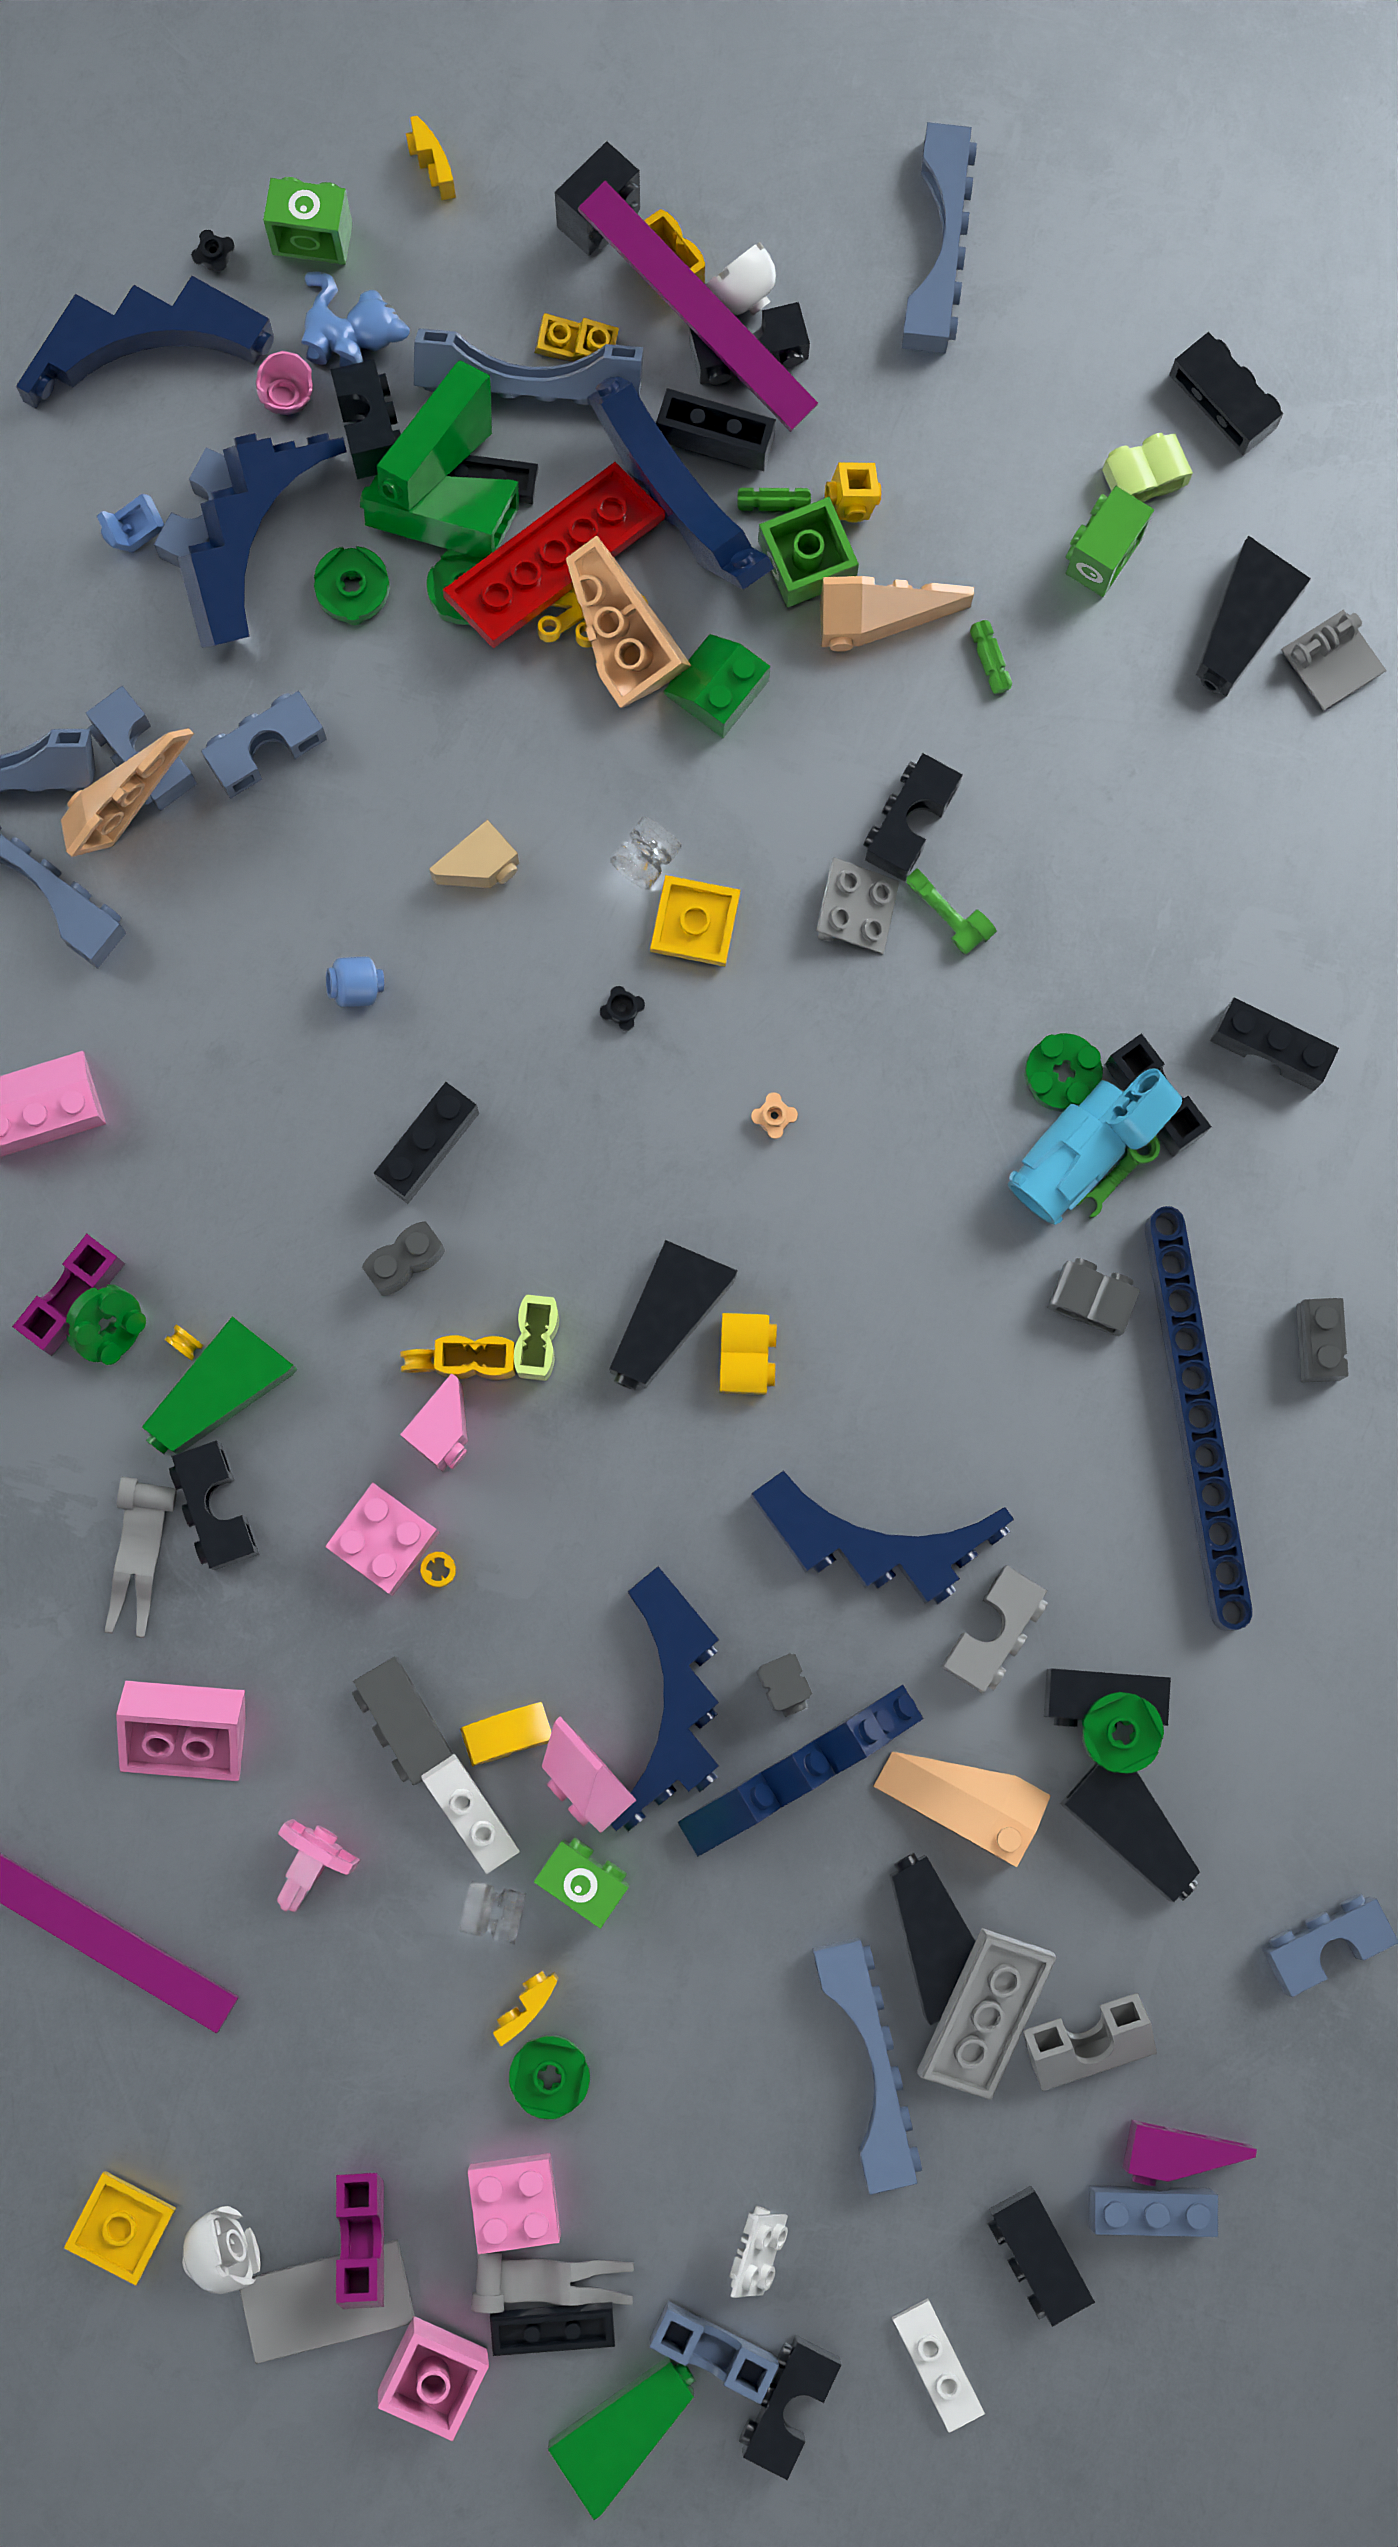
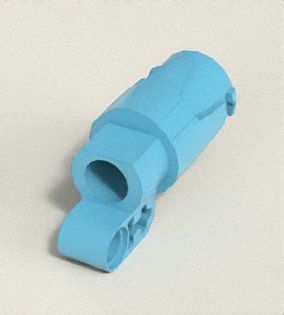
M1155 1068L1141 1073L1124 1092L1113 1084L1102 1080L1079 1106L1070 1104L1042 1135L1022 1160L1024 1166L1018 1172L1013 1171L1010 1174V1181L1007 1184L1009 1189L1026 1207L1041 1219L1050 1224H1059L1063 1220L1061 1215L1067 1209L1072 1210L1096 1186L1125 1153L1124 1148L1126 1146L1130 1149H1139L1154 1138L1177 1112L1182 1103V1096L1166 1077Z

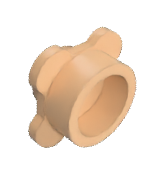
M774 1092L769 1093L766 1096V1102L760 1108L754 1109L751 1114L753 1123L760 1124L768 1132V1136L773 1139L780 1138L788 1124L795 1122L798 1117L797 1110L794 1107H788L781 1101L780 1094ZM776 1112L778 1118H771V1113Z

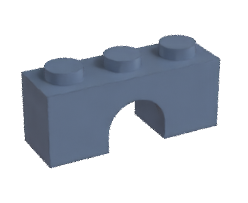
M207 447L189 478L195 495L210 501L213 500L211 492L232 487L224 455ZM172 512L170 513L154 543L160 559L180 568L177 557L190 554L188 546L210 541L203 514L199 517L188 519Z
M123 686L86 712L92 724L87 729L91 730L92 737L100 747L107 743L115 754L110 759L116 767L139 753L135 750V742L151 725L145 713ZM179 756L145 801L146 805L153 801L157 808L162 811L197 785L191 771Z
M298 690L292 695L286 693L279 696L272 702L271 708L259 715L254 713L245 717L239 723V727L227 735L221 733L214 736L207 742L206 748L202 749L201 752L210 769L231 799L262 780L259 769L254 763V755L261 745L267 742H279L285 745L294 759L327 740L322 725Z
M1362 1894L1355 1895L1340 1904L1343 1910L1331 1916H1328L1327 1912L1317 1914L1305 1921L1307 1928L1295 1934L1291 1930H1287L1269 1940L1272 1946L1264 1949L1263 1952L1284 1994L1294 1997L1328 1979L1320 1963V1954L1324 1945L1333 1939H1343L1349 1945L1354 1957L1362 1961L1398 1944V1939L1377 1898H1364Z
M1089 2186V2228L1095 2235L1218 2237V2194L1210 2188L1170 2187L1169 2191H1142L1132 2189L1129 2186Z
M667 2301L650 2337L649 2347L685 2366L690 2363L705 2369L722 2380L724 2386L759 2404L762 2403L779 2367L777 2356L670 2301Z

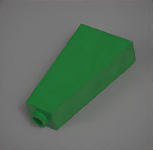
M461 360L453 366L377 465L379 495L390 502L410 510L492 434L490 375Z
M375 475L371 485L365 486L362 491L360 508L364 509L365 526L484 559L500 547L519 510L518 482L504 479L446 476L414 507L407 510L379 495L378 475Z
M232 1316L144 1423L142 1428L150 1434L146 1441L162 1454H165L168 1449L175 1454L182 1453L293 1376L298 1369Z
M669 2357L664 2358L549 2440L548 2451L593 2520L603 2514L694 2398V2389L691 2384L696 2382L688 2366L679 2362L676 2363L675 2360Z

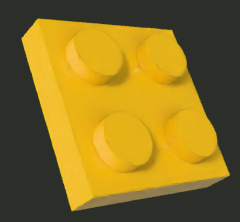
M665 875L650 952L726 967L741 890Z
M104 2171L64 2248L136 2286L157 2248L176 2207Z

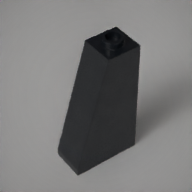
M1250 536L1244 541L1237 556L1196 676L1200 678L1205 688L1213 693L1220 692L1226 697L1303 594L1311 580L1310 577Z
M665 1240L609 1368L610 1373L616 1375L614 1382L634 1391L637 1385L647 1388L733 1285L738 1270Z
M1095 1763L1060 1803L1168 1901L1175 1902L1178 1897L1183 1901L1197 1887L1198 1882L1194 1879L1200 1873L1198 1867L1138 1772H1111Z
M912 1853L894 1864L897 1871L890 1874V1879L923 2015L931 2026L940 2021L976 1941L928 1857L923 1855L917 1858L916 1854Z

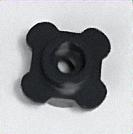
M211 230L202 231L199 235L200 243L191 254L194 263L198 265L203 264L209 270H224L230 259L229 252L235 248L234 241L230 237L222 238L216 236ZM215 248L216 252L210 253V249Z
M615 986L610 991L607 1004L601 1006L600 1016L605 1021L612 1020L619 1024L621 1030L629 1031L634 1027V1019L638 1012L643 1011L645 1008L644 999L640 996L635 997L632 993L625 991V988L622 986ZM624 1005L626 1010L621 1012L619 1006Z

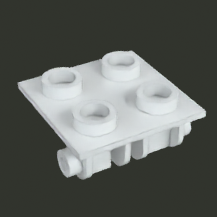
M755 2206L753 2213L749 2212L743 2231L749 2237L742 2236L740 2240L747 2245L745 2249H737V2254L743 2257H735L729 2275L732 2279L731 2287H733L731 2297L764 2295V2291L770 2288L775 2276L773 2262L777 2250L783 2247L788 2233V2229L785 2226L788 2215L770 2214V2210L760 2206Z

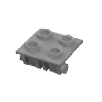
M1344 609L1281 649L1323 711L1386 672L1385 667L1358 630L1362 626L1360 617L1356 613L1349 615Z
M835 857L832 858L826 890L823 895L824 899L821 904L820 917L816 927V931L819 932L818 938L824 941H833V938H837L884 954L899 881Z

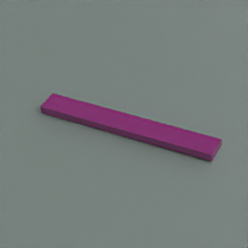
M606 181L578 207L581 215L790 432L818 405V402Z
M0 1853L1 1904L216 2034L220 2031L239 1996Z

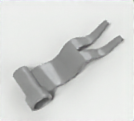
M121 1477L117 1496V1508H123L125 1511L121 1541L113 1571L111 1601L105 1633L113 1634L125 1601L131 1574H135L137 1594L136 1637H145L151 1605L154 1571L161 1545L165 1511H174L177 1496L176 1488L138 1483L136 1478Z
M502 2251L478 2254L477 2252L476 2292L472 2293L471 2311L477 2313H500L504 2311V2303L533 2301L568 2306L605 2302L633 2305V2296L601 2288L570 2286V2282L600 2274L634 2271V2262L593 2260L568 2263L548 2259L502 2260Z

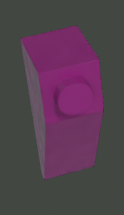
M1131 2119L1123 2169L1128 2174H1133L1132 2181L1156 2186L1157 2180L1170 2182L1256 2158L1257 2149L1246 2143Z

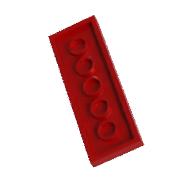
M613 462L443 589V597L494 649L574 588L566 561L568 556L592 538L598 536L611 555L616 557L665 519V511L616 462Z

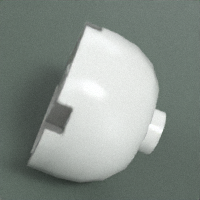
M759 242L730 263L718 276H714L705 285L734 315H739L749 310L753 316L770 303L766 295L775 286V265L769 253Z
M230 2206L218 2207L197 2219L186 2233L184 2240L183 2268L186 2274L198 2286L210 2293L224 2294L243 2289L255 2282L252 2276L260 2271V2252L255 2235L250 2227L246 2229L245 2233L243 2232L240 2223L237 2221V2219L243 2216Z

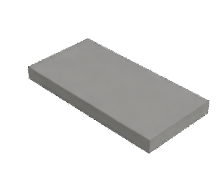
M982 1928L917 2069L920 2078L991 2100L1057 1958L1055 1954L1050 1950Z
M398 2239L384 2243V2307L342 2309L336 2304V2260H340V2254L252 2276L255 2282L239 2291L255 2364L409 2325L415 2313Z

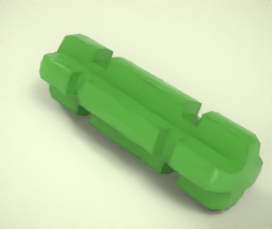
M740 488L737 492V506L741 511H753V507H759V511H789V507H794V510L811 504V492L808 488H795V491H789V488H759V491H754V488Z
M988 620L974 623L971 625L970 633L974 643H978L976 649L986 676H990L988 682L994 694L1006 692L1011 689L1012 680L1009 672L1005 671L1006 664L997 639L992 638L994 631L991 623Z

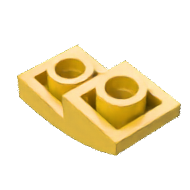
M418 116L410 117L412 132L405 133L410 156L417 155L420 169L428 168L431 187L439 186L441 200L456 198L451 168L439 141Z
M544 313L541 318L534 353L574 362L594 353L606 344L616 345L619 328L587 318H583L578 323Z
M542 1702L500 1713L463 1726L460 1729L472 1767L507 1758L512 1753L548 1744L551 1735V1729Z
M542 1970L522 1983L526 1990L520 1993L519 1998L526 2009L520 2012L516 2006L496 2019L500 2026L493 2031V2034L500 2046H503L519 2034L543 2008L559 1979L555 1972L546 1977Z

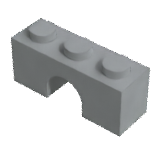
M1008 1565L1004 1566L982 1600L996 1609L1000 1615L1002 1625L998 1636L990 1642H981L967 1633H962L941 1668L980 1693H984L988 1687L994 1690L1006 1672L1001 1665L1007 1655L1010 1653L1016 1656L1027 1638L1022 1633L1029 1620L1036 1623L1048 1603L1043 1600V1597L1047 1590Z
M1138 1993L1100 2005V2021L1095 2027L1086 2032L1070 2033L1066 2031L1061 2018L1023 2030L1029 2059L1042 2091L1157 2054L1152 2025Z

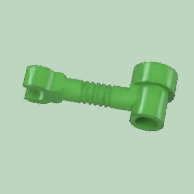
M918 868L906 878V883L911 889L939 913V916L956 932L951 940L965 955L981 941L987 942L997 932L995 926L978 909L964 919L948 904L946 899H943V896Z
M1154 1136L1146 1144L1148 1147L1147 1155H1140L1136 1149L1127 1147L1128 1153L1076 1206H1079L1084 1199H1093L1096 1203V1209L1089 1218L1097 1216L1102 1210V1203L1139 1164L1150 1163L1158 1156L1160 1152L1158 1138Z

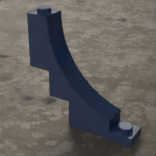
M194 276L190 277L173 306L133 285L114 315L75 294L17 383L16 388L23 402L36 409L41 400L47 399L52 393L55 378L73 388L89 374L114 360L139 351L159 347L189 346L207 348L236 356L255 365L260 355L265 356L271 349L274 334L268 317Z
M618 376L616 378H607L599 383L596 387V392L587 397L628 473L644 482L652 499L665 511L664 520L679 528L698 565L742 590L773 570L774 567L768 555L751 546L744 531L721 510L685 467L656 425L633 384Z

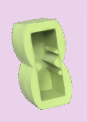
M1157 433L1146 438L1142 446L1129 448V446L1125 445L1114 449L1108 454L1102 469L1111 491L1115 486H1118L1142 502L1174 492L1188 485L1193 474L1176 434L1164 436L1163 433Z
M526 1295L521 1302L518 1313V1323L522 1334L515 1345L514 1365L519 1378L547 1381L553 1371L555 1362L552 1341L559 1327V1312L553 1297Z

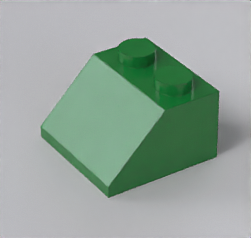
M709 634L688 660L691 666L675 677L665 688L663 694L720 737L724 738L769 682L771 666L742 644Z

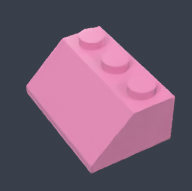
M84 1051L0 1076V1157L106 1124Z
M125 1681L116 1713L120 1772L239 1781L246 1720L245 1690Z

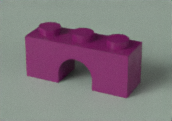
M87 1233L62 1263L64 1271L57 1283L44 1296H36L12 1326L51 1356L67 1338L66 1334L69 1335L70 1325L66 1323L69 1309L75 1300L86 1290L93 1287L98 1290L107 1287L125 1265L116 1255Z
M378 2173L336 2175V2218L339 2220L341 2232L340 2260H336V2304L342 2309L384 2307V2180Z

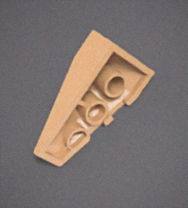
M598 536L592 538L566 558L576 597L581 605L586 622L588 639L591 641L597 661L595 664L599 677L620 708L662 688L691 666L668 630Z
M189 728L168 732L84 790L76 792L68 801L67 806L69 809L61 819L66 852L71 857L114 846L194 733Z
M893 1751L873 1785L878 1790L1015 1867L1019 1865L1033 1839L1051 1796L1015 1775Z

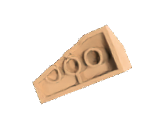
M823 577L820 599L821 647H830L831 650L838 652L848 651L853 646H862L971 607L974 587L929 583L923 585L921 589H914L908 584L907 580L896 579L893 581V584L883 586L875 585L874 577Z

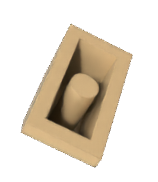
M487 819L430 867L429 871L432 880L437 885L491 888L497 882L504 884L515 875L518 870L516 866L519 864L518 853Z

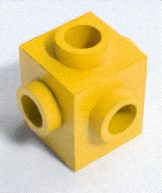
M838 462L831 481L826 482L824 495L825 498L830 497L839 520H846L851 523L869 520L875 506L880 504L881 484L877 480L875 463Z

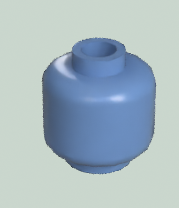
M370 957L338 958L334 961L332 968H327L326 970L327 995L329 999L334 998L339 1007L373 1005L377 992L384 991L382 969H376Z

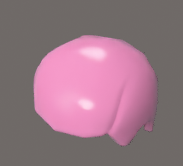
M286 351L268 355L259 366L257 372L256 389L260 402L264 404L266 409L275 414L288 416L302 411L310 401L313 391L312 370L309 364L298 354Z

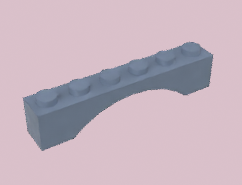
M927 122L921 176L931 189L939 208L943 227L942 249L929 275L908 297L901 349L946 353L948 340H956L958 317L951 315L952 305L960 304L962 282L955 281L956 270H963L966 247L959 246L960 235H967L970 212L963 211L964 200H971L973 177H966L968 165L974 166L977 150V143L970 142L972 127Z
M419 328L414 341V386L423 387L430 392L436 390L453 366L461 360L490 375L491 392L498 393L503 398H516L520 395L535 396L540 401H554L557 398L572 399L577 404L587 405L590 404L587 397L596 392V387L599 383L607 378H616L617 376L631 382L639 397L641 393L643 347L606 344L594 353L571 363L552 367H528L507 363L489 356L471 345L455 331Z
M52 729L41 739L27 747L1 755L0 792L8 789H26L30 792H40L45 789L64 788L67 791H80L90 786L96 771L91 730Z
M0 834V864L9 866L24 875L44 893L57 919L60 936L69 948L98 969L126 934L119 923L122 917L106 904L99 908L89 901L92 895L75 881L69 886L61 880L59 876L62 872L46 859L39 863L29 856L32 850L21 840L13 836L9 841Z
M856 1938L813 1948L812 1951L822 1991L837 2002L854 2021L864 2039L871 2060L874 2080L873 2108L867 2131L858 2148L869 2194L872 2195L918 2184L915 2172L922 2171L917 2146L909 2148L906 2132L912 2131L913 2128L908 2107H900L896 2091L903 2090V2084L898 2065L890 2067L887 2051L893 2050L894 2046L889 2026L881 2027L878 2011L885 2008L879 1985L872 1987L868 1971L875 1969L870 1945L862 1947L861 1940Z

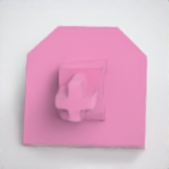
M294 1819L285 1822L278 1835L299 1851L285 1875L288 1879L277 1897V1902L281 1905L280 1908L284 1911H297L308 1890L318 1880L325 1866L348 1875L356 1869L361 1859L342 1849L340 1845L335 1843L338 1837L321 1826H317L313 1830Z

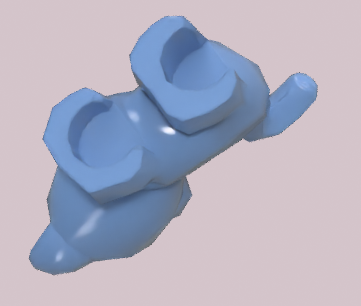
M319 271L308 272L305 275L307 286L322 287V291L314 300L313 307L306 313L305 332L301 341L302 344L308 345L306 359L310 362L326 365L333 351L341 357L340 367L363 362L359 347L378 351L387 347L390 342L403 341L410 334V328L399 319L394 308L382 300L379 292L375 290L363 292L360 295L359 302L347 314V318L342 319L335 316L327 308L338 292L334 278Z

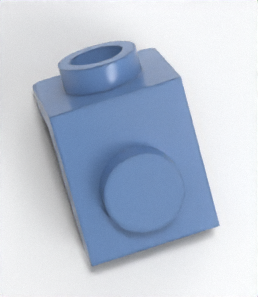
M146 494L139 495L115 514L102 511L97 515L102 526L101 534L104 540L113 548L132 553L158 535L164 526L151 496Z

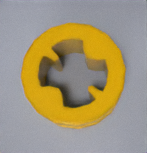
M176 1324L173 1327L175 1333L172 1336H166L164 1340L192 1361L195 1358L193 1355L194 1351L202 1349L204 1345Z
M413 1349L401 1351L400 1357L405 1360V1364L401 1366V1372L424 1373L436 1371L434 1364L431 1362L435 1350Z
M436 1551L429 1553L423 1559L420 1572L423 1580L428 1585L441 1588L452 1582L455 1577L456 1566L450 1555ZM437 1558L445 1560L444 1567L450 1569L446 1578L441 1575V1581L433 1580L432 1572L427 1570L429 1562L432 1561L435 1564L434 1559Z

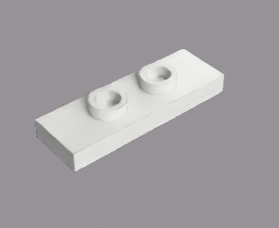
M455 1754L421 1776L423 1782L486 1874L520 1852L518 1846Z
M927 2298L893 2316L892 2319L948 2432L950 2433L984 2415L985 2412L929 2299Z

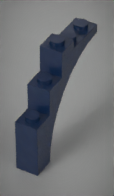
M256 433L233 438L235 446L223 449L232 487L211 492L213 500L200 503L210 541L188 546L190 554L177 557L202 648L250 637L244 607L245 573L250 547L261 520L276 497L298 475L323 460L347 452L343 437L330 440L329 434L324 433L306 438L308 445L296 448L294 441L273 445L271 437L257 440Z
M784 1470L751 1493L753 1501L805 1573L814 1568L817 1574L836 1561L833 1553L838 1550L865 1588L872 1583L877 1589L896 1576L892 1569L898 1566L924 1604L933 1599L938 1605L955 1593L956 1590L952 1584L960 1578L951 1565L956 1563L959 1568L965 1566L979 1555L974 1548L988 1540L991 1546L1010 1533L1006 1525L1014 1520L1006 1507L975 1524L947 1533L925 1536L889 1535L855 1526L829 1513L805 1495Z
M659 1566L632 1587L628 1594L646 1619L658 1649L663 1673L664 1709L658 1740L649 1763L631 1791L636 1801L610 1824L615 1831L623 1826L629 1832L646 1817L641 1811L653 1800L658 1806L661 1805L677 1791L672 1785L677 1780L682 1783L688 1792L695 1787L700 1793L718 1778L713 1771L719 1765L689 1728L695 1724L701 1729L718 1714L713 1708L719 1702L689 1666L695 1661L700 1667L714 1656L718 1651L713 1645L719 1639Z
M901 1685L788 1756L698 1808L677 1823L697 1857L761 1822L785 1805L814 1790L836 1774L867 1758L924 1718L904 1685Z

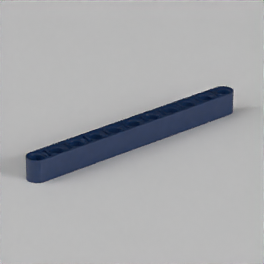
M1163 1206L1158 1208L1147 1219L1145 1224L1146 1243L1210 1615L1213 1623L1219 1629L1235 1631L1245 1628L1250 1623L1253 1612L1186 1223L1183 1214L1178 1209L1172 1206ZM1160 1217L1169 1219L1174 1226L1173 1234H1161L1156 1228V1219ZM1172 1255L1179 1260V1273H1169L1164 1269L1162 1265L1164 1256ZM1178 1293L1186 1299L1187 1308L1184 1312H1177L1170 1307V1294ZM1177 1332H1187L1192 1336L1194 1341L1192 1350H1183L1178 1347L1175 1341ZM1184 1370H1193L1199 1375L1200 1385L1198 1389H1190L1184 1385L1182 1380ZM1192 1408H1199L1206 1414L1207 1423L1204 1428H1197L1190 1423L1189 1412ZM1198 1447H1206L1212 1452L1214 1457L1210 1467H1204L1197 1462L1195 1455ZM1206 1485L1216 1487L1220 1493V1501L1216 1506L1208 1505L1203 1500L1202 1491ZM1213 1524H1219L1226 1530L1227 1539L1223 1545L1213 1543L1209 1537V1530ZM1220 1563L1228 1564L1234 1572L1233 1580L1228 1585L1221 1583L1216 1577V1568ZM1227 1602L1235 1603L1240 1609V1618L1235 1624L1227 1622L1223 1617V1607Z

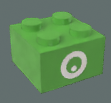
M294 177L270 178L263 221L272 255L346 265L353 225L346 189L330 182L311 184L304 183Z
M1118 486L1114 487L1108 497L1102 494L1091 510L1090 514L1092 516L1087 525L1082 524L1070 542L1072 546L1065 557L1070 562L1065 574L1104 598L1144 538L1154 509Z
M830 497L759 524L758 542L762 552L768 555L774 567L771 572L787 608L821 595L823 577L857 576L859 563Z
M576 1837L571 1842L563 1839L534 1880V1883L601 1929L629 1888V1883L624 1881L627 1873L609 1860L606 1861L604 1866L590 1857L594 1850Z

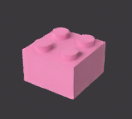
M372 1483L325 1547L393 1596L440 1532L379 1486Z
M551 2153L470 2164L468 2179L478 2254L560 2242L561 2231Z
M413 2316L378 2388V2409L453 2441L489 2368L487 2348Z

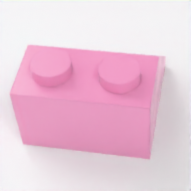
M453 1374L447 1378L400 1434L408 1444L442 1472L447 1466L454 1469L467 1453L464 1447L468 1439L463 1386Z
M560 1716L554 1722L542 1763V1768L552 1778L547 1783V1786L562 1802L567 1797L573 1804L568 1810L583 1827L590 1822L602 1833L636 1799L597 1754Z

